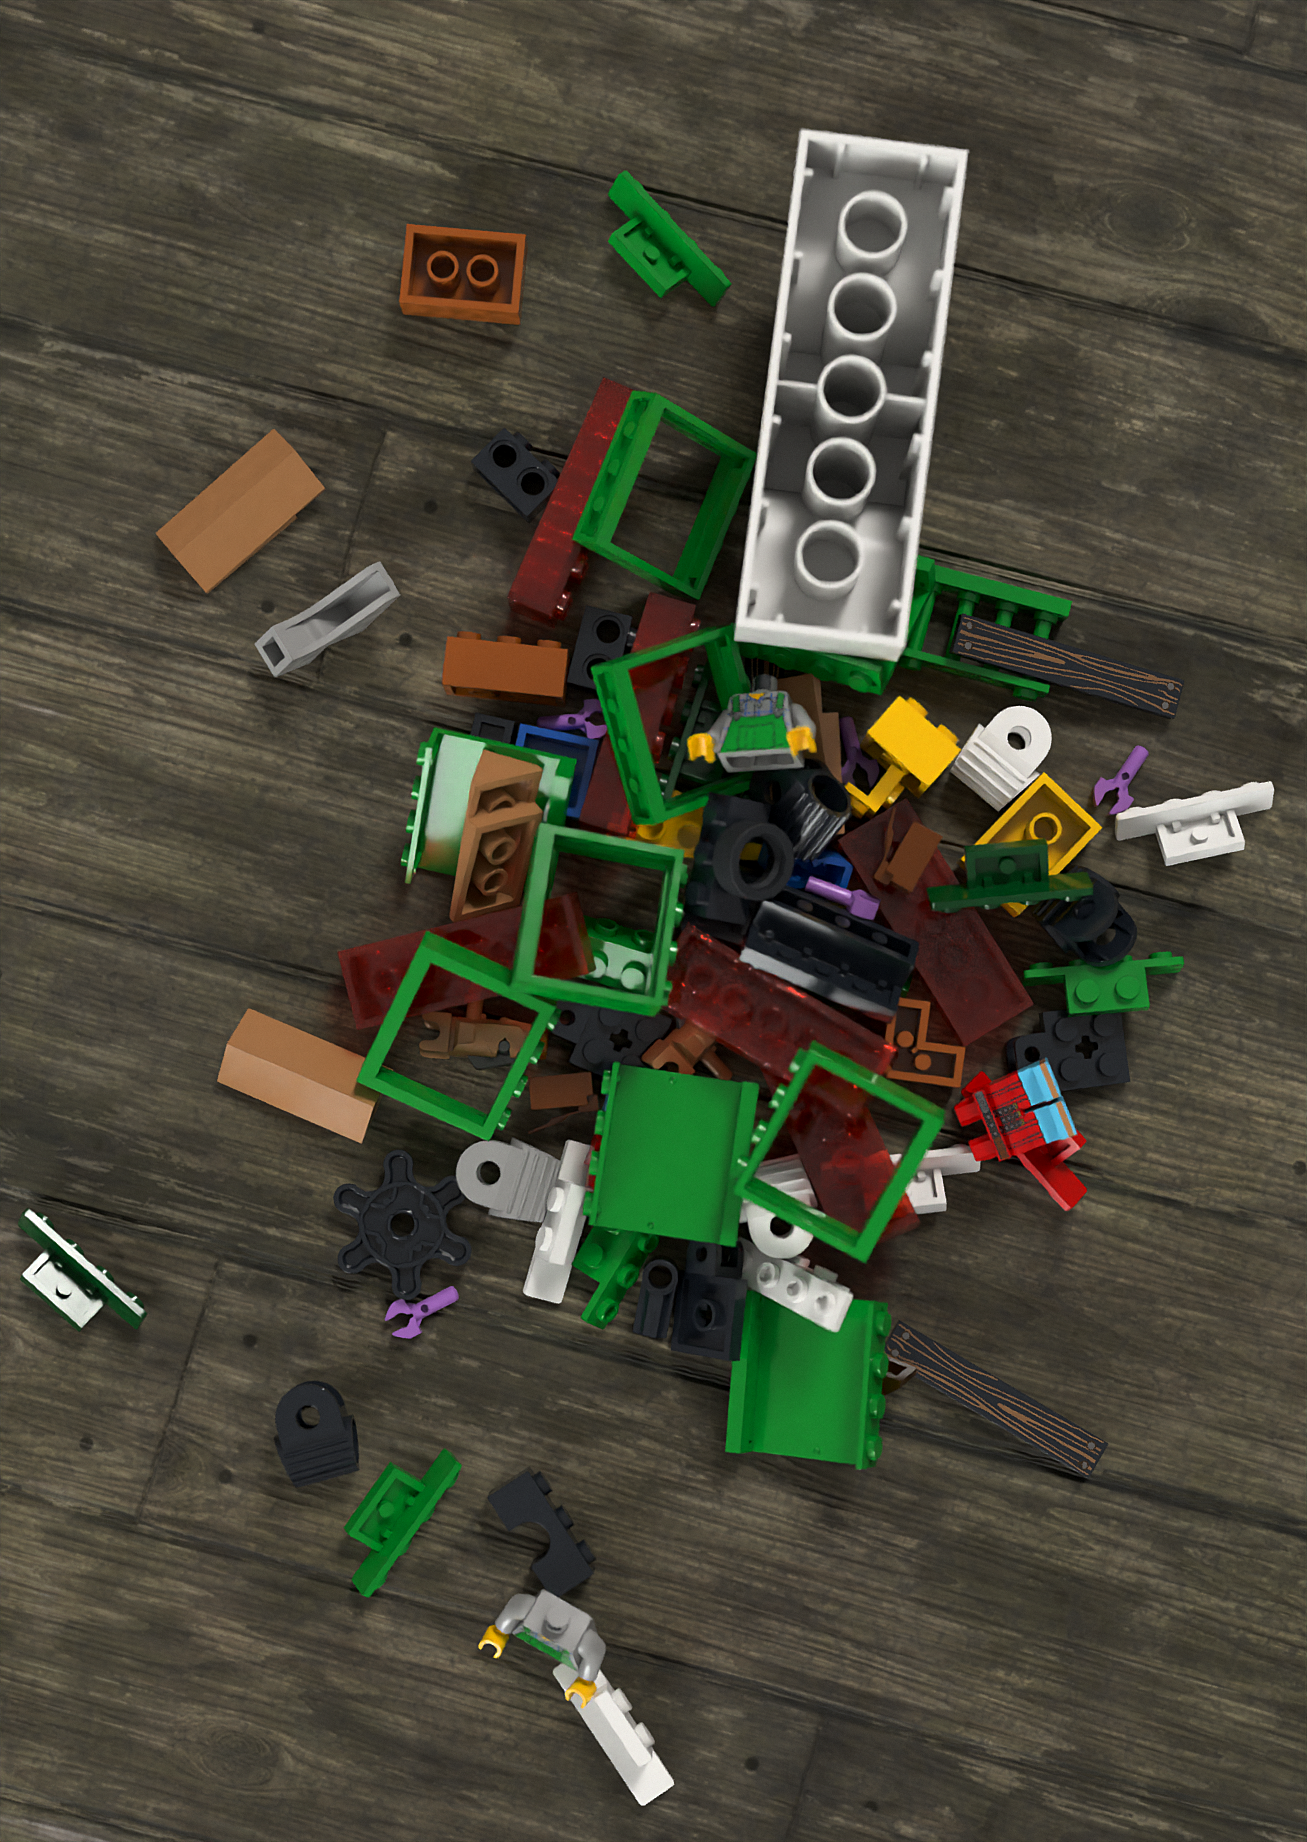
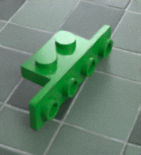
M624 170L621 172L609 190L608 196L627 215L630 221L612 233L608 240L609 244L660 298H663L687 280L710 306L715 307L730 288L731 282L726 278L723 271L715 266L698 248L696 242L689 238L671 219L668 212L662 209L645 191L641 183L636 181L628 171Z
M550 907L543 929L581 941L572 975L645 996L654 933L644 929L633 930L618 925L611 919H596L582 915L570 907ZM672 941L677 942V953L673 967H667L690 974H697L703 951L686 941Z
M1156 952L1148 955V959L1133 960L1132 956L1126 955L1120 961L1103 967L1092 966L1082 959L1070 961L1069 966L1053 968V963L1042 962L1029 966V970L1023 971L1020 981L1021 986L1064 983L1068 1017L1148 1010L1150 1007L1146 976L1178 973L1184 966L1183 956L1173 957L1172 952Z
M593 1226L571 1264L600 1283L581 1315L583 1321L600 1329H605L607 1324L615 1318L621 1300L628 1288L637 1281L639 1270L648 1254L657 1247L660 1235Z
M444 1448L421 1480L390 1462L343 1527L348 1535L372 1548L352 1577V1582L361 1595L369 1598L375 1589L380 1588L384 1584L389 1569L397 1558L408 1550L413 1535L421 1524L432 1516L435 1504L445 1490L451 1488L456 1482L462 1464L452 1452Z

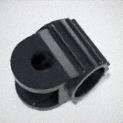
M803 758L804 765L800 768L754 771L749 785L750 800L772 805L768 824L775 825L786 833L792 844L795 860L801 859L803 862H806V860L813 862L815 858L820 856L852 815L851 811L854 807L852 806L848 791L834 777L829 768L822 761L815 758ZM773 781H777L781 787V797L777 803L771 800L769 794L770 785ZM812 783L814 784V787H815V794H814V791H813V788H812Z
M1075 865L1066 874L1087 872L1093 885V895L1083 896L1076 901H1063L1059 898L1042 900L1030 912L1065 954L1072 951L1076 956L1092 966L1103 967L1112 965L1123 959L1133 948L1137 938L1136 923L1118 902L1120 894L1114 886L1096 872L1086 867ZM1107 929L1115 930V936L1110 943L1097 945L1096 941L1099 935Z
M318 1380L303 1382L288 1391L281 1398L276 1408L275 1423L278 1435L274 1436V1441L283 1467L295 1488L360 1470L359 1443L355 1417L353 1414L348 1415L344 1399L339 1391L332 1385ZM305 1405L313 1406L318 1410L320 1414L318 1424L312 1425L304 1420L302 1410Z

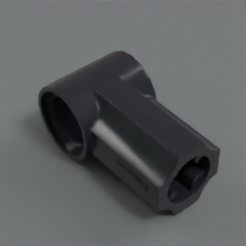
M657 1255L646 1262L642 1273V1282L632 1332L653 1338H667L679 1278V1268L671 1257ZM657 1265L666 1266L672 1273V1279L665 1285L655 1284L649 1276V1272L653 1267Z

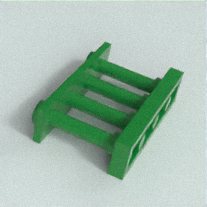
M935 565L936 585L898 661V666L913 671H921L923 666L1014 691V697L1025 701L1036 702L1037 697L1044 698L1049 692L1050 685L1039 683L1036 679L1026 676L1020 678L1001 673L999 668L986 664L982 668L960 662L961 657L949 654L958 616L960 614L972 616L975 605H979L980 601L995 605V610L998 611L996 624L1010 628L1013 615H1018V611L1034 615L1033 620L1036 621L1033 635L1048 639L1051 627L1055 626L1057 621L1063 623L1069 616L1072 601ZM942 591L957 594L956 600L959 601L945 658L922 652L936 595H941Z

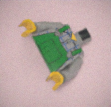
M758 675L753 679L752 693L733 695L730 698L728 709L723 710L706 734H696L688 739L690 760H695L696 757L705 755L707 762H713L717 752L727 772L800 768L804 765L802 749L809 748L810 752L817 750L814 743L816 726L803 706L792 702L788 692L777 691V679L771 675Z
M541 1590L535 1596L516 1594L508 1601L496 1619L495 1625L487 1628L480 1641L479 1649H482L485 1643H491L497 1648L493 1658H498L508 1642L509 1634L512 1633L521 1640L577 1671L579 1676L566 1690L565 1698L569 1701L575 1693L579 1694L583 1701L581 1708H584L597 1691L594 1680L598 1676L606 1652V1645L598 1636L593 1618L545 1590Z

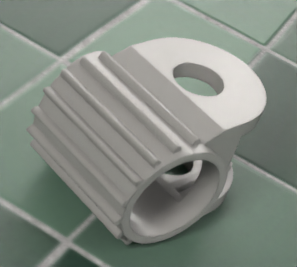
M513 1137L510 1144L497 1140L481 1141L467 1148L459 1158L456 1167V1179L460 1190L469 1200L490 1208L488 1215L543 1223L547 1212V1198L550 1190L555 1187L562 1161ZM487 1161L495 1162L500 1168V1178L495 1184L486 1183L481 1177V1167Z

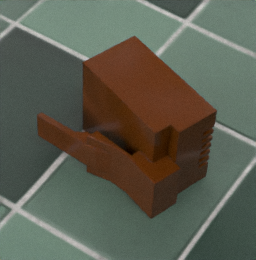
M893 806L884 840L885 852L872 880L884 887L889 884L909 895L943 836L913 821L888 863L885 860L894 836L892 825L896 807Z
M592 1072L528 1078L531 1110L578 1106L579 1110L553 1117L548 1124L530 1130L528 1134L560 1123L569 1115L599 1110L598 1095H594Z

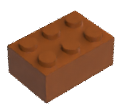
M407 224L399 298L403 314L521 325L528 252L526 235Z
M459 631L457 632V637L447 636L442 686L446 694L452 696L565 708L567 678L570 667L568 649H561L560 642L550 640H537V646L521 644V639L517 637L497 636V642L481 640V634Z

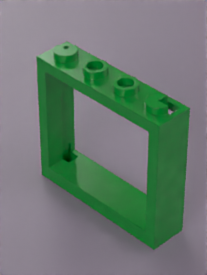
M632 390L572 540L674 596L699 600L705 584L708 582V577L717 554L722 549L723 540L730 522L737 512L739 500L747 481L751 477L750 473L758 454L661 395L653 392ZM659 421L721 457L673 577L610 543Z
M732 624L710 626L591 667L634 825H655L701 808L708 802L709 792L733 796L749 790L750 780L754 771H741L663 801L628 673L630 669L704 644L723 712V710L728 709L730 698L733 695L750 693V681L743 668L739 652L740 643L734 640L735 633Z
M539 823L533 838L509 990L655 1017L662 1005L667 1006L668 996L672 987V983L665 980L667 966L673 967L677 953V942L671 941L673 927H679L683 912V903H677L679 888H685L688 873H686L687 865L682 864L684 850ZM552 850L663 871L645 996L532 975Z
M426 931L362 1064L356 1082L489 1142L495 1128L502 1131L509 1119L512 1109L506 1106L511 1096L519 1098L526 1085L528 1076L523 1074L528 1062L535 1065L543 1051L545 1042L541 1041L540 1038L545 1028L553 1031L562 1010L556 1007L558 999L510 991L511 969ZM430 963L538 1011L488 1114L381 1066Z
M812 1040L807 1051L799 1048L790 1064L788 1071L794 1073L788 1086L780 1084L772 1097L769 1106L775 1110L768 1122L761 1119L753 1132L750 1142L756 1145L749 1157L742 1154L731 1174V1176L737 1179L732 1193L849 1255L866 1262L944 1123L945 1110ZM815 1063L921 1119L859 1232L754 1177Z

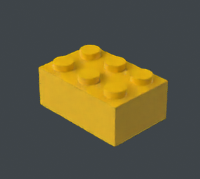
M899 696L866 733L860 748L873 759H877V763L886 771L892 764L903 771L905 774L899 782L919 799L961 749L955 745L959 740L949 729L941 724L936 728L925 718L928 712L912 698L905 701Z
M1043 772L973 845L1045 838L1048 844L1049 875H1058L1103 827ZM965 854L956 862L964 871ZM1015 902L1005 903L1001 906L1013 917H1016L1028 905Z

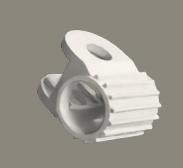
M1013 706L1004 709L994 717L986 728L980 723L977 725L954 762L950 772L999 812L1040 775L1035 769L1049 752L1052 740L1050 727L1046 719L1032 708ZM1009 733H1015L1022 737L1024 741L1023 750L1014 749L1009 745L1007 739Z
M799 1154L761 1162L754 1177L811 1207L818 1206ZM743 1198L739 1224L747 1222L750 1236L761 1252L772 1258L787 1259L797 1256L808 1247L813 1238L812 1234L793 1224L786 1234H773L770 1230V1222L776 1215Z

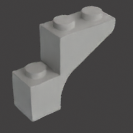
M379 561L359 572L310 608L272 626L255 643V646L273 676L278 677L309 664L328 645L362 632L400 596V593Z

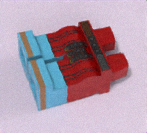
M1047 1057L972 1089L971 1096L954 1105L962 1127L980 1119L983 1120L987 1133L968 1140L976 1162L998 1157L999 1161H1003L1011 1156L1027 1152L1044 1144L1077 1135L1076 1127L1064 1098L1061 1096L1060 1088ZM1048 1101V1102H1045V1103H1043V1104H1040V1105H1037V1106H1035V1107H1032V1108H1030V1109L1025 1110V1108H1028V1107L1033 1106V1105H1035V1104H1038V1103H1040V1102Z

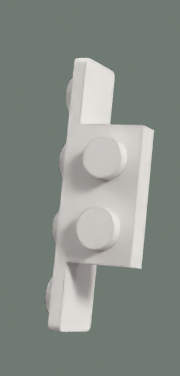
M1271 781L1264 783L1250 782L1236 789L1222 792L1213 790L1189 799H1170L1156 806L1129 808L1123 813L1116 815V839L1120 841L1155 833L1166 866L1244 850L1245 840L1237 816L1270 809L1274 795L1273 784Z
M567 1140L561 1157L562 1164L555 1187L550 1190L547 1198L546 1216L536 1236V1247L523 1288V1293L527 1296L554 1303L562 1302L572 1268L571 1264L574 1260L586 1216L582 1215L586 1191H594L585 1187L589 1165L584 1164V1161L589 1152L590 1145L573 1140Z
M956 1144L947 1149L928 1150L891 1217L946 1211L947 1202L942 1176L978 1172L980 1170L981 1161L976 1162L970 1146ZM876 1153L867 1158L848 1159L840 1157L829 1162H823L820 1164L821 1188L830 1189L861 1185L867 1218L902 1154Z
M741 1237L737 1239L742 1242L744 1249L742 1278L739 1279L748 1280V1287L834 1332L839 1330L851 1303L852 1294L849 1293L850 1288L836 1282L838 1274L818 1265L815 1266L814 1270L809 1268L808 1265L811 1260L799 1254L787 1259L772 1258L761 1252L754 1243Z
M563 1663L553 1669L554 1676L565 1692L579 1676L577 1671ZM599 1670L598 1676L594 1680L597 1691L587 1705L581 1708L583 1701L577 1693L570 1700L639 1804L644 1806L674 1785V1780L651 1747L655 1742L646 1726L642 1722L637 1725L628 1712L632 1707L620 1688L614 1691L602 1671Z

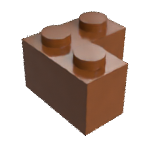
M900 998L897 1013L891 1024L884 1022L877 1075L887 1079L960 1088L966 1047L926 1042L931 1002Z

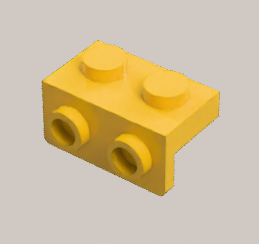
M892 764L868 796L848 782L845 788L850 795L851 803L854 807L851 811L852 815L858 819H862L865 815L871 820L881 805L888 810L905 788L899 782L905 773Z

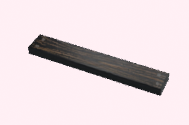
M966 614L958 616L949 654L1167 719H1175L1185 681Z
M898 1320L885 1342L884 1353L889 1357L916 1367L915 1377L1088 1479L1108 1446L1106 1441Z

